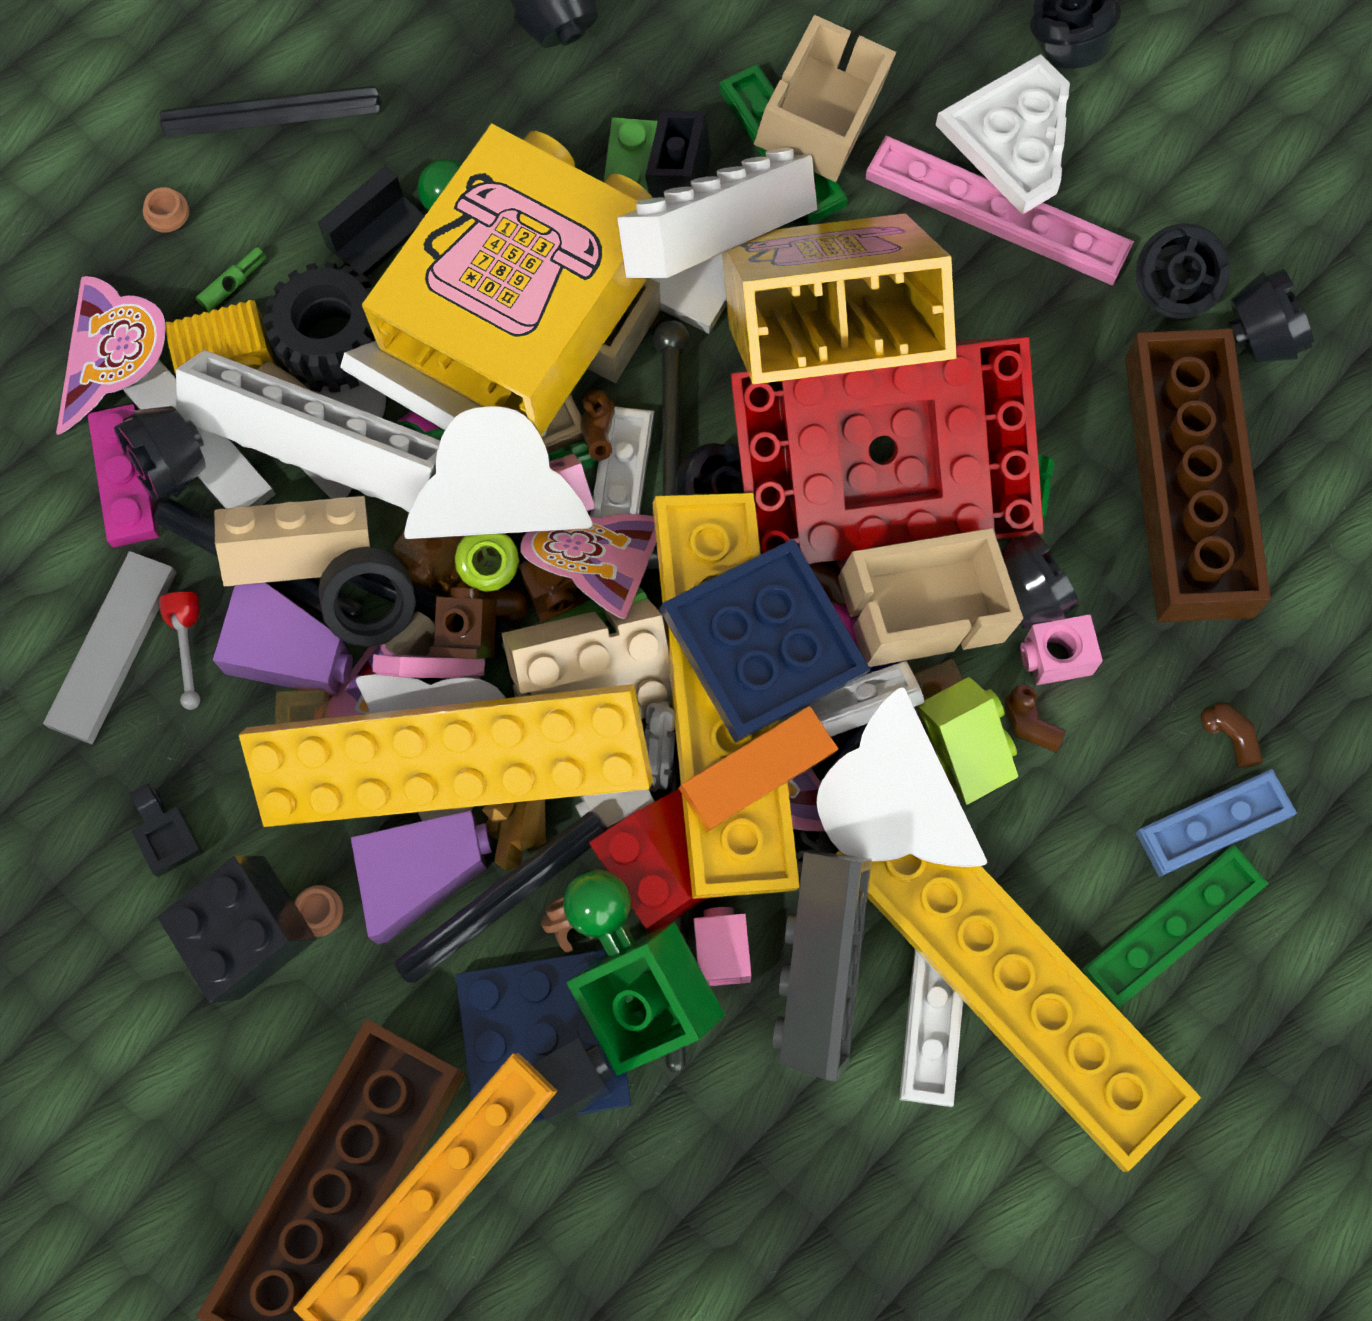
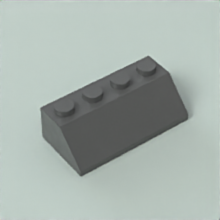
M807 851L804 852L803 861H797L800 888L792 891L799 892L797 913L790 912L786 924L785 943L792 944L793 950L791 965L784 964L781 971L779 995L787 997L785 1017H777L773 1048L781 1049L779 1064L825 1080L837 1081L849 1064L872 858Z

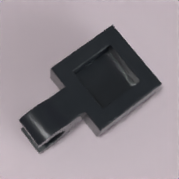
M148 783L130 793L145 823L132 830V833L153 875L160 877L204 853L182 809L175 807L166 812L165 805L158 791L155 788L151 789Z

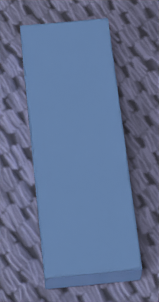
M1271 769L1139 829L1136 835L1160 878L1296 815L1297 812L1275 772Z

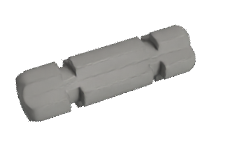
M662 701L661 703L652 702L646 709V723L649 725L645 728V741L653 776V783L648 790L656 792L658 789L667 790L672 783L673 770H670V768L673 766L675 732L672 731L675 729L676 713L672 709L673 705L668 701Z

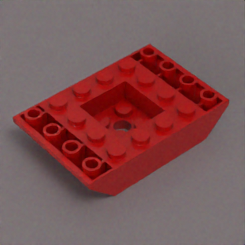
M1029 337L956 341V359L760 384H752L747 370L730 373L744 493H754L761 554L794 539L808 564L848 559L853 551L993 528L997 540L1013 538L1014 536H1027L1034 531L1038 534H1044ZM879 436L890 437L895 445L892 457L885 462H875L869 455L871 442Z

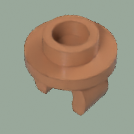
M563 896L547 906L545 909L547 915L542 919L541 925L546 933L555 932V937L560 947L568 953L573 949L567 939V934L573 927L569 924L564 913Z

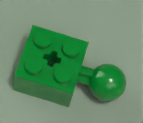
M598 869L583 872L571 881L563 899L565 916L569 924L577 932L588 937L599 938L607 954L595 959L566 983L617 1076L700 1040L725 1016L722 1007L675 922L634 940L625 923L631 909V898L627 886L618 876L609 871Z

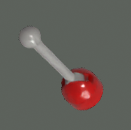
M174 592L159 598L160 613L163 621L169 627L178 631L184 693L181 695L180 702L185 709L193 710L199 706L200 696L194 691L187 629L192 627L199 618V595L194 592Z

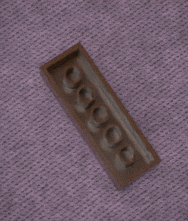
M1233 329L1137 333L1125 357L1157 623L1255 618L1271 600Z
M365 1019L196 1318L201 1321H304L293 1308L415 1168L466 1074L374 1022Z

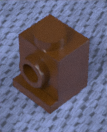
M529 561L518 565L524 587L542 623L586 602L582 591L576 586L572 578L551 573Z
M450 587V597H436L434 646L430 647V657L494 658L497 599L480 598L479 589ZM460 615L464 620V626L461 631H459Z

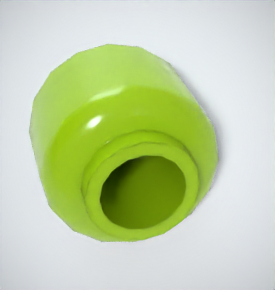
M506 533L466 535L458 543L455 554L456 571L462 581L471 588H477L484 592L499 590L509 584L516 575L519 564L517 547ZM486 548L492 549L496 556L488 555ZM482 550L484 557L478 562L477 555ZM487 561L494 562L490 566H483Z

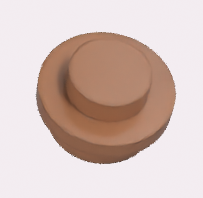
M160 187L152 190L146 196L143 216L147 224L155 231L172 232L182 227L187 221L189 205L181 193L171 188Z
M316 885L308 887L294 901V904L315 937H322L332 933L342 922L344 916L343 901L333 889L327 886Z

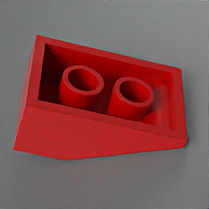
M679 789L632 813L589 842L605 870L618 876L627 886L631 898V909L648 934L671 924L707 899H693L683 799Z

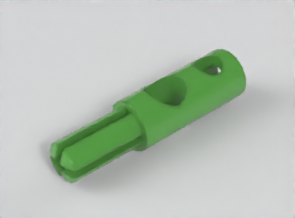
M255 247L236 265H231L196 296L197 302L208 313L215 309L247 281L246 277L266 261L265 253L263 254L260 248ZM226 276L232 282V287L228 291L222 285V280Z

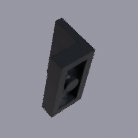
M385 165L319 220L317 224L326 246L347 266L354 268L357 275L363 274L367 276L408 241L425 216L403 196L398 177Z

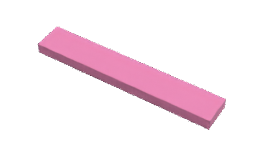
M885 136L866 171V180L1112 286L1134 243L1130 239L1045 203L1039 204L1022 215L987 178L888 136Z

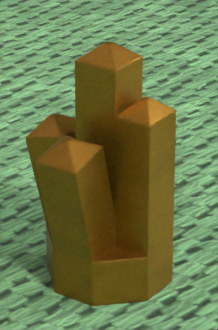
M545 799L484 806L482 811L488 816L486 823L488 832L494 839H498L494 863L505 871L514 869L521 864L525 849L535 850L546 843Z

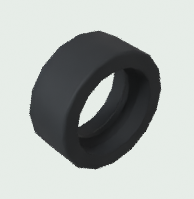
M370 547L348 550L334 558L321 575L318 594L324 622L335 636L348 644L364 647L386 644L400 634L412 621L416 601L410 575L401 561L387 551ZM366 573L380 574L389 578L395 587L396 599L394 605L385 614L374 619L359 620L346 616L339 608L338 592L347 580L356 575Z

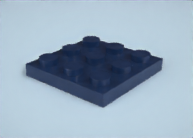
M794 539L662 603L659 609L735 743L865 676L871 670Z
M605 950L456 974L471 1101L513 1053H519L532 1065L579 1038L585 1049L595 1044L613 1078L605 1082L610 1095L574 1116L632 1106L627 1072L616 1075L566 983L595 959L606 955ZM541 1111L531 1123L546 1121Z

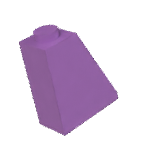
M267 583L235 585L213 661L225 675L337 697L340 684L347 683L349 680L353 657L349 654V650L343 640L335 636L329 628Z
M472 811L351 837L368 937L377 945L387 943L485 871L487 868L484 854L492 853L486 823L478 825Z

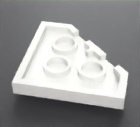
M1040 54L938 113L936 126L1022 215L1053 197L1058 192L1061 183V158L1065 141L1067 119L1065 114L1070 82Z

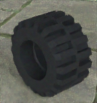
M326 262L324 268H317L316 263L306 265L307 271L300 274L297 270H294L288 274L290 280L286 284L279 281L273 288L277 296L268 297L265 305L268 310V314H264V325L267 329L266 335L283 369L302 384L308 383L311 390L321 392L323 386H328L330 393L341 392L340 386L348 384L350 389L359 386L357 378L345 372L340 366L345 352L376 341L362 307V303L374 287L371 286L369 279L363 274L357 276L354 268L345 265L341 270H338L334 262ZM330 317L350 319L344 329L334 336L324 339L307 337L313 326Z

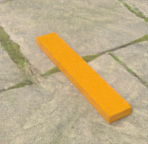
M513 1053L293 1310L304 1321H361L558 1090L519 1053Z

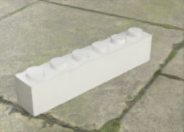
M790 147L766 151V157L745 159L741 161L742 166L717 170V176L694 179L691 181V187L664 191L665 198H650L636 202L637 210L617 217L626 278L671 277L817 210L812 154L794 155L793 148Z
M203 350L176 369V410L185 421L191 420L195 426L203 431L215 433L235 441L243 447L253 448L278 458L281 462L293 464L316 473L324 479L333 480L359 490L367 496L376 497L402 507L407 512H410L426 482L436 474V455L440 440L206 350Z

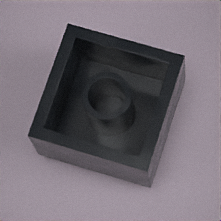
M234 855L157 917L209 1003L242 999L317 940L265 856Z

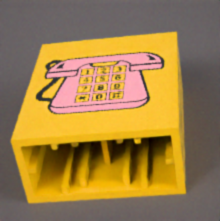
M491 123L362 303L379 349L482 407H506L520 412L532 422L540 436H542L648 279L626 278L617 217L637 210L636 202L650 199L652 196L640 184L626 176L611 174L605 182H602L575 168L574 159L567 149L544 133L531 131L522 140Z
M907 214L775 229L722 253L729 329L752 384L956 359L951 255Z

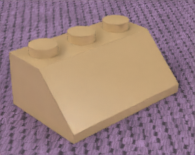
M365 496L214 510L215 546L223 586L321 577L334 558L351 549L370 547Z

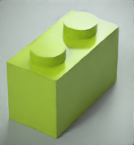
M968 677L924 700V704L917 706L925 730L955 794L966 805L1018 778L1012 758L1017 755V749L1010 735L1002 727L1000 718L1005 714L999 698L991 689L985 691Z

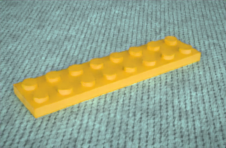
M754 493L655 496L653 513L663 603L761 555ZM664 619L669 651L673 709L676 713L675 730L681 784L781 723L779 720L735 743ZM785 783L709 832H706L682 795L693 899L789 892L800 888L788 783Z
M634 684L246 727L239 734L263 827L650 789L653 783Z
M840 850L836 853L840 855H846L842 853ZM912 854L888 861L871 862L867 898L1123 1172L1130 1171L1199 1101L1201 1097L982 866L959 867L921 860Z

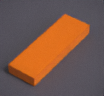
M808 706L684 782L679 787V790L706 832H709L829 757L838 750V747L812 708Z

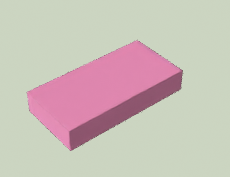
M373 654V672H376V675L405 678H481V676H484L485 659Z

